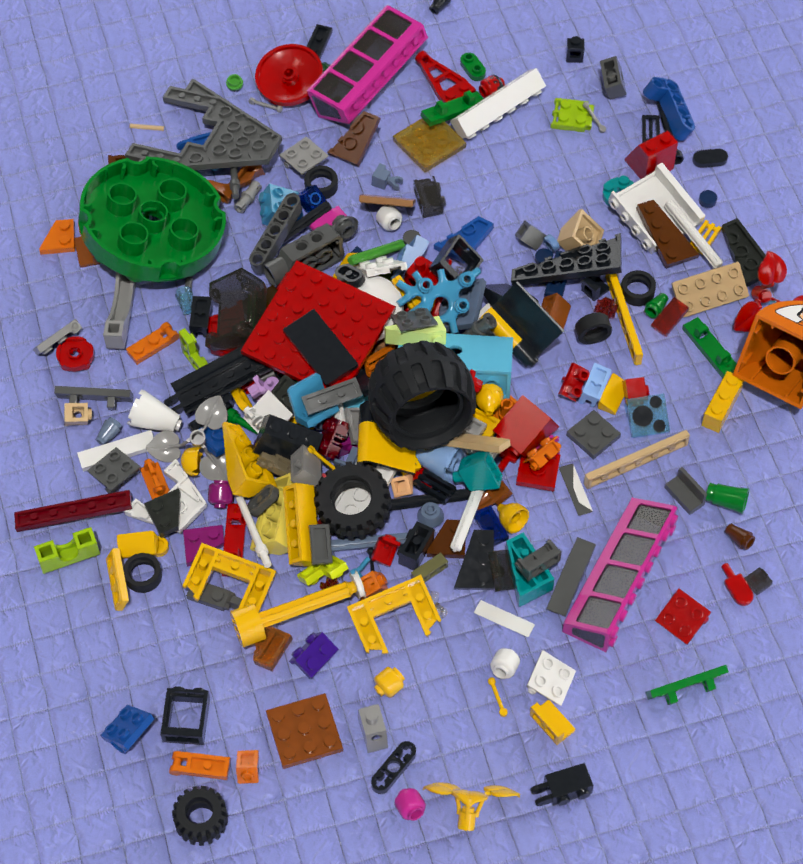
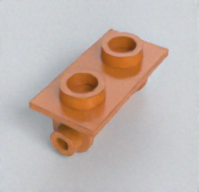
M548 436L539 443L541 446L538 449L533 448L526 454L528 457L523 463L529 461L530 468L533 471L539 470L548 462L544 455L550 460L560 452V443L554 441L558 436L552 438Z
M151 459L145 460L144 467L140 468V471L153 500L168 493L170 490L159 463H155Z

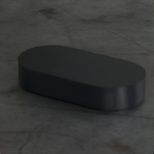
M723 149L699 150L693 155V164L699 168L723 166L728 160V153Z

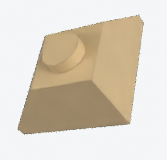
M579 209L561 228L557 242L566 251L586 244L592 246L598 244L599 240L602 239L604 229L583 209Z

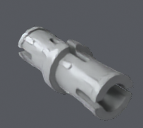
M252 181L248 189L242 192L241 198L234 205V209L238 213H243L250 202L252 203L255 200V196L261 190L262 185L258 181Z

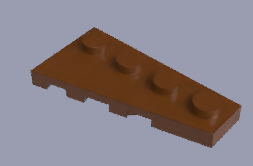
M654 199L637 205L636 209L649 235L657 244L656 250L665 268L699 257L700 254Z

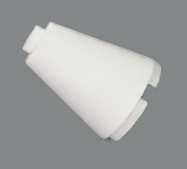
M141 389L139 394L142 396L140 399H135L128 417L131 420L127 424L157 431H179L183 422L180 420L181 416L147 391Z

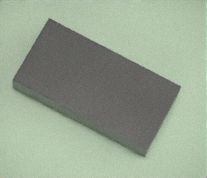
M329 524L309 525L312 566L332 564Z

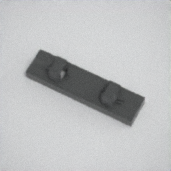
M55 386L54 391L57 398L69 399V403H79L80 400L107 401L108 410H116L117 402H133L131 390Z

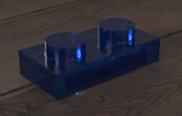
M491 505L476 511L474 519L480 529L494 530V546L509 540L508 533L500 523Z

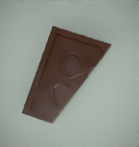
M363 111L350 126L347 133L337 140L338 143L333 148H330L327 153L359 166L381 118Z

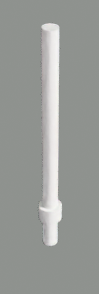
M234 495L256 546V554L261 558L264 567L269 568L272 565L268 556L269 551L266 544H263L245 499L242 496Z

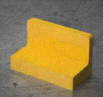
M547 700L541 706L537 702L531 706L530 716L556 745L575 732L573 725L550 700Z

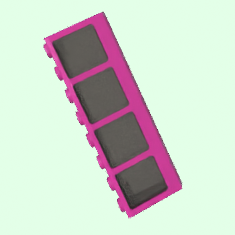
M386 5L307 90L318 117L350 124L427 40L428 36L424 25L397 9Z
M632 497L566 617L562 632L604 652H607L610 646L613 647L618 638L616 635L620 628L618 627L619 622H624L628 614L626 610L628 605H633L637 596L635 594L636 590H641L645 582V578H643L645 573H650L654 564L652 562L653 558H658L662 549L660 546L662 541L666 542L669 535L672 536L676 529L675 524L679 517L676 515V506Z

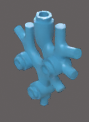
M477 267L472 271L468 270L460 274L455 280L449 281L446 279L444 269L437 270L438 283L433 285L429 278H422L420 273L415 271L411 274L416 281L415 286H410L400 279L395 286L405 292V295L397 300L396 303L399 307H402L416 296H419L421 302L409 311H415L417 308H427L430 312L434 300L438 297H444L448 302V309L440 316V319L443 323L447 322L449 324L451 334L458 333L457 316L467 312L470 307L468 300L459 297V292L461 289L471 286L476 280L475 277L482 272ZM464 277L468 279V283L464 281ZM423 283L427 284V288L423 287ZM460 303L464 305L463 309L460 308Z

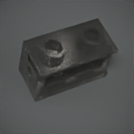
M432 176V181L429 178L413 180L414 194L422 217L427 218L444 214L446 200L440 194L441 186L439 182H436L435 177Z

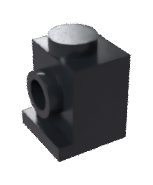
M578 36L567 38L566 62L583 63L584 39ZM570 53H579V55H570Z

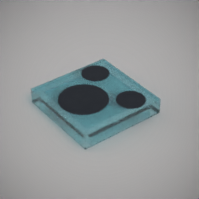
M665 394L626 399L631 437L670 431Z

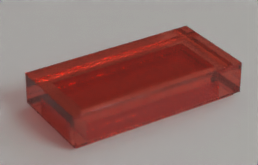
M674 297L654 320L651 327L667 337L687 313L689 307Z

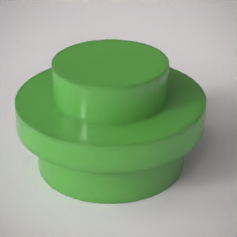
M232 74L226 80V86L230 90H239L243 86V80L239 75Z

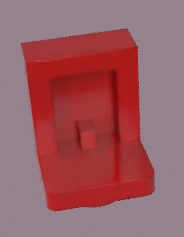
M385 534V536L378 537L371 560L390 567L396 549L400 547L401 543L396 541L397 538L392 535Z

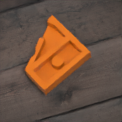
M74 219L56 220L39 248L40 255L75 252Z

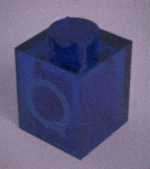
M317 185L308 186L298 194L301 205L306 213L327 201Z

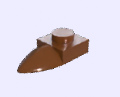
M501 481L500 488L484 491L477 510L488 508L495 503L498 506L513 493Z

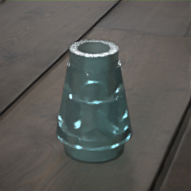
M188 286L179 287L176 289L175 297L183 314L190 315L193 291Z

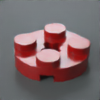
M69 337L65 339L62 345H58L56 349L57 361L65 371L87 370L94 359L93 346L83 337ZM75 351H78V356H71Z

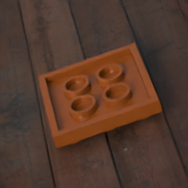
M326 693L266 710L283 769L343 752V746Z

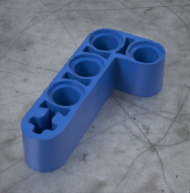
M653 77L643 89V94L650 100L660 102L674 137L679 141H685L695 129V124L679 86L673 80Z

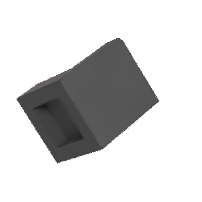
M524 220L515 233L517 238L535 250L540 247L543 238L547 236L526 220Z

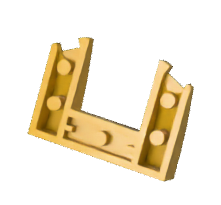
M201 543L183 583V588L188 587L194 593L193 598L199 601L214 570L249 583L239 608L254 603L259 613L275 579L276 570L265 568L263 565Z
M421 575L347 606L366 653L369 654L370 650H382V654L389 653L374 618L406 604H412L426 637L431 634L429 629L436 621L441 622V618Z

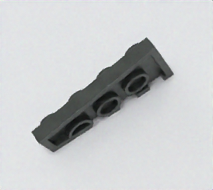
M738 218L722 224L721 230L734 262L740 263L746 286L759 282L758 269L766 256Z

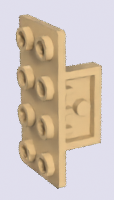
M739 262L671 283L682 318L749 297Z

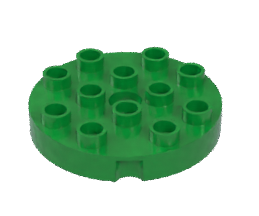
M146 156L142 161H132L129 158H125L104 166L87 181L80 198L78 227L83 242L94 255L97 262L125 275L133 282H165L192 277L215 258L224 235L226 212L219 208L221 197L217 190L206 178L192 168L176 161L159 157ZM155 216L160 220L152 221L150 219H152Z

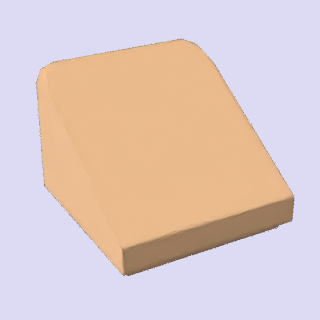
M411 474L391 480L394 498L413 494V476Z

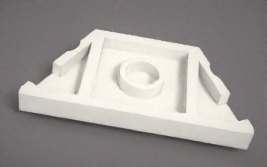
M387 256L378 257L371 261H363L358 266H355L363 271L365 277L391 273L392 270L396 269L407 270L406 262L394 260L393 257L387 258Z

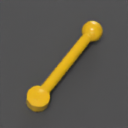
M312 445L307 448L309 453L317 456L332 471L335 469V466L320 455Z
M490 677L488 684L492 686L500 708L499 715L505 717L508 711L503 707L495 686V678Z

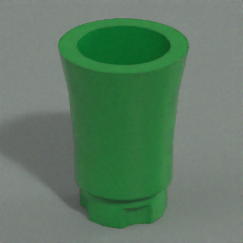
M710 483L706 492V501L743 515L750 488Z

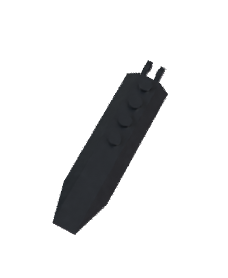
M241 346L170 383L176 394L165 399L164 404L170 407L180 401V404L171 409L177 414L182 413L184 410L187 415L197 410L198 406L205 400L218 395L222 397L252 381L256 375L260 377L273 369L241 354L243 347Z

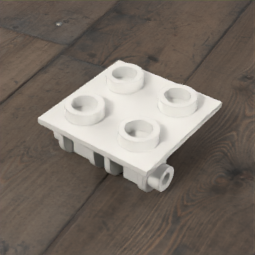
M270 390L253 407L247 406L243 410V418L257 433H259L263 418L266 415L271 414L287 421L293 416Z
M542 650L528 681V692L530 694L539 692L562 706L576 670Z

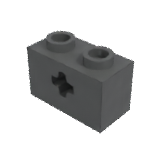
M614 56L601 60L600 65L604 86L610 100L627 95L622 68L617 57Z

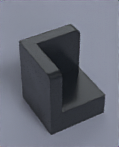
M600 275L596 277L591 276L582 280L581 290L590 299L596 301L609 291V286L600 279Z

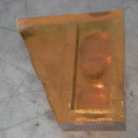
M268 626L264 628L266 639L255 643L256 650L254 651L253 661L255 665L273 671L293 638L291 634Z

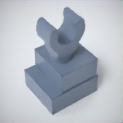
M379 163L372 175L371 185L385 190L389 183L394 190L398 191L399 185L396 183L403 184V178L399 176L390 177L391 171L386 170V165Z

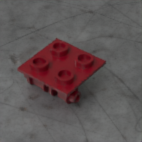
M333 416L325 419L322 425L323 437L318 453L335 459V456L338 457L341 447L332 444V442L343 445L333 439L337 437L345 440V438L335 434L346 437L349 423L341 422V420Z

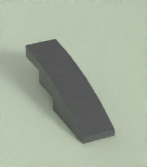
M577 537L553 591L547 610L566 617L580 582L583 580L596 544Z

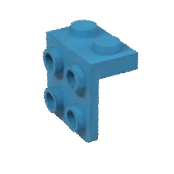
M269 184L259 195L262 224H269L284 197L289 193L297 194L302 205L301 194L294 190ZM303 210L296 221L303 217Z
M318 373L310 375L287 389L296 422L308 429L315 427L319 422L331 418L333 414L340 411L337 405L318 413L307 415L301 397L324 389L321 375Z

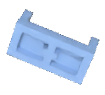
M594 363L578 403L584 404L586 400L591 401L590 406L594 407L597 401H600L612 370Z

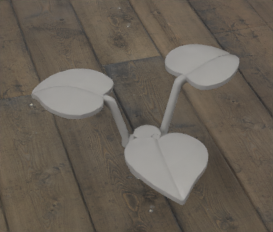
M220 395L211 397L198 406L195 412V420L198 424L204 425V427L200 430L192 431L190 438L179 444V437L176 433L162 431L146 446L148 453L159 461L170 463L180 458L181 452L179 448L191 442L195 447H202L207 455L201 459L199 464L201 474L211 481H228L225 453L218 457L212 453L210 454L205 446L206 437L204 434L207 427L212 430H218L222 428L223 422H227L228 414L222 397Z

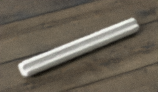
M673 200L667 201L665 208L715 269L721 267L723 261Z
M484 490L471 491L450 544V548L453 549L452 551H461Z

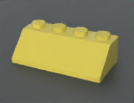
M291 473L274 479L277 485L276 488L279 490V498L257 518L256 528L263 544H266L269 554L282 555L288 553L283 487L294 484L291 481ZM252 539L250 550L255 551L256 546Z

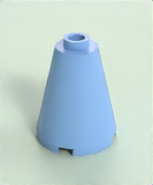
M440 445L431 450H417L416 457L422 467L452 484L451 481H454L452 474L458 471L461 459L466 457V451L462 448Z

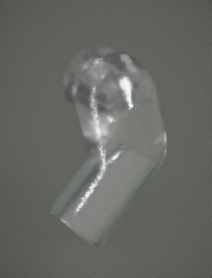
M430 591L429 594L440 618H445L447 616V609L438 603L439 593Z

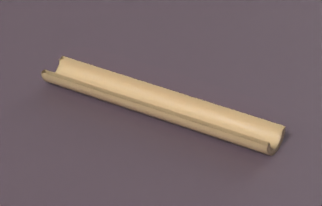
M130 124V128L164 131L165 127Z

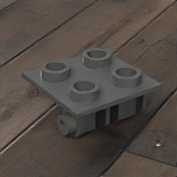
M417 308L415 311L409 312L400 311L391 315L395 322L393 325H397L401 332L438 325L427 308Z
M115 447L88 469L87 472L106 487V492L110 494L115 493L120 488V485L124 486V481L128 482L130 478L137 475L141 466Z

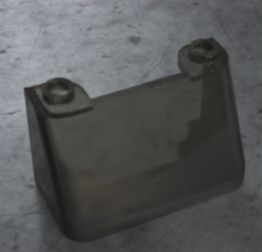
M240 268L209 284V296L214 302L219 304L217 333L210 332L205 338V347L213 351L236 349L243 346L266 310L267 288L265 283L247 270Z

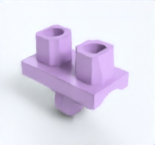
M256 375L253 377L255 383L247 389L250 395L258 402L268 390H273L279 380L276 377H269L264 382Z

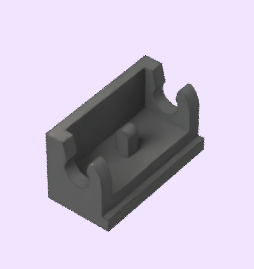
M549 539L544 546L523 559L518 558L515 566L525 579L529 581L561 560L562 551Z

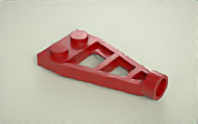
M421 51L416 55L415 61L420 65L421 70L439 100L445 103L462 97L466 91L476 92V89L465 78L431 58L425 51ZM438 69L443 74L434 78L430 72ZM446 79L456 83L447 90H443L440 86V83Z

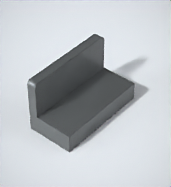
M683 467L679 468L677 476L667 482L664 488L691 515L705 505L707 493Z

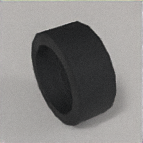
M321 165L308 170L304 178L306 193L311 195L317 192L320 194L321 200L329 199L335 195L338 190L336 172L330 167ZM320 177L327 178L332 182L324 188H317L311 185L314 179ZM317 194L312 195V198L320 199Z
M635 270L623 277L621 289L626 303L633 306H643L654 298L656 282L649 273ZM634 282H640L645 284L649 291L645 294H635L628 290L627 286Z
M597 312L580 318L575 324V330L579 341L589 345L607 339L612 333V326L606 314Z
M148 553L135 554L128 558L124 564L125 582L131 590L138 593H146L157 588L162 579L159 561L153 555ZM146 564L154 568V575L147 581H135L131 577V571L138 565Z

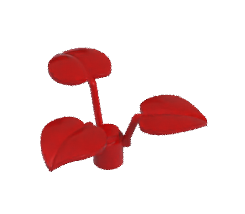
M767 251L758 269V279L762 285L755 286L752 289L751 295L755 300L747 302L742 306L736 316L733 326L734 330L750 332L756 314L762 309L761 303H767L770 300L775 303L782 302L773 298L771 291L767 289L773 287L775 283H781L787 274L786 264L777 254ZM803 295L797 296L793 301H803Z

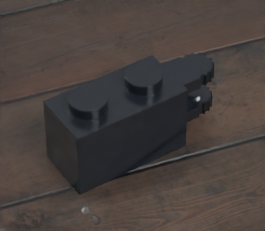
M585 763L546 774L544 783L533 786L530 790L533 795L545 791L548 793V795L535 800L536 806L550 803L552 806L556 804L562 806L568 804L570 800L589 797L593 792L594 785Z

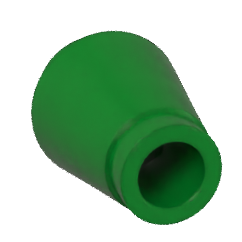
M660 293L646 303V315L650 318L659 317L669 300L668 296Z

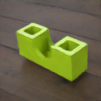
M89 527L72 533L73 539L64 545H56L51 540L34 546L43 574L100 555L92 528Z

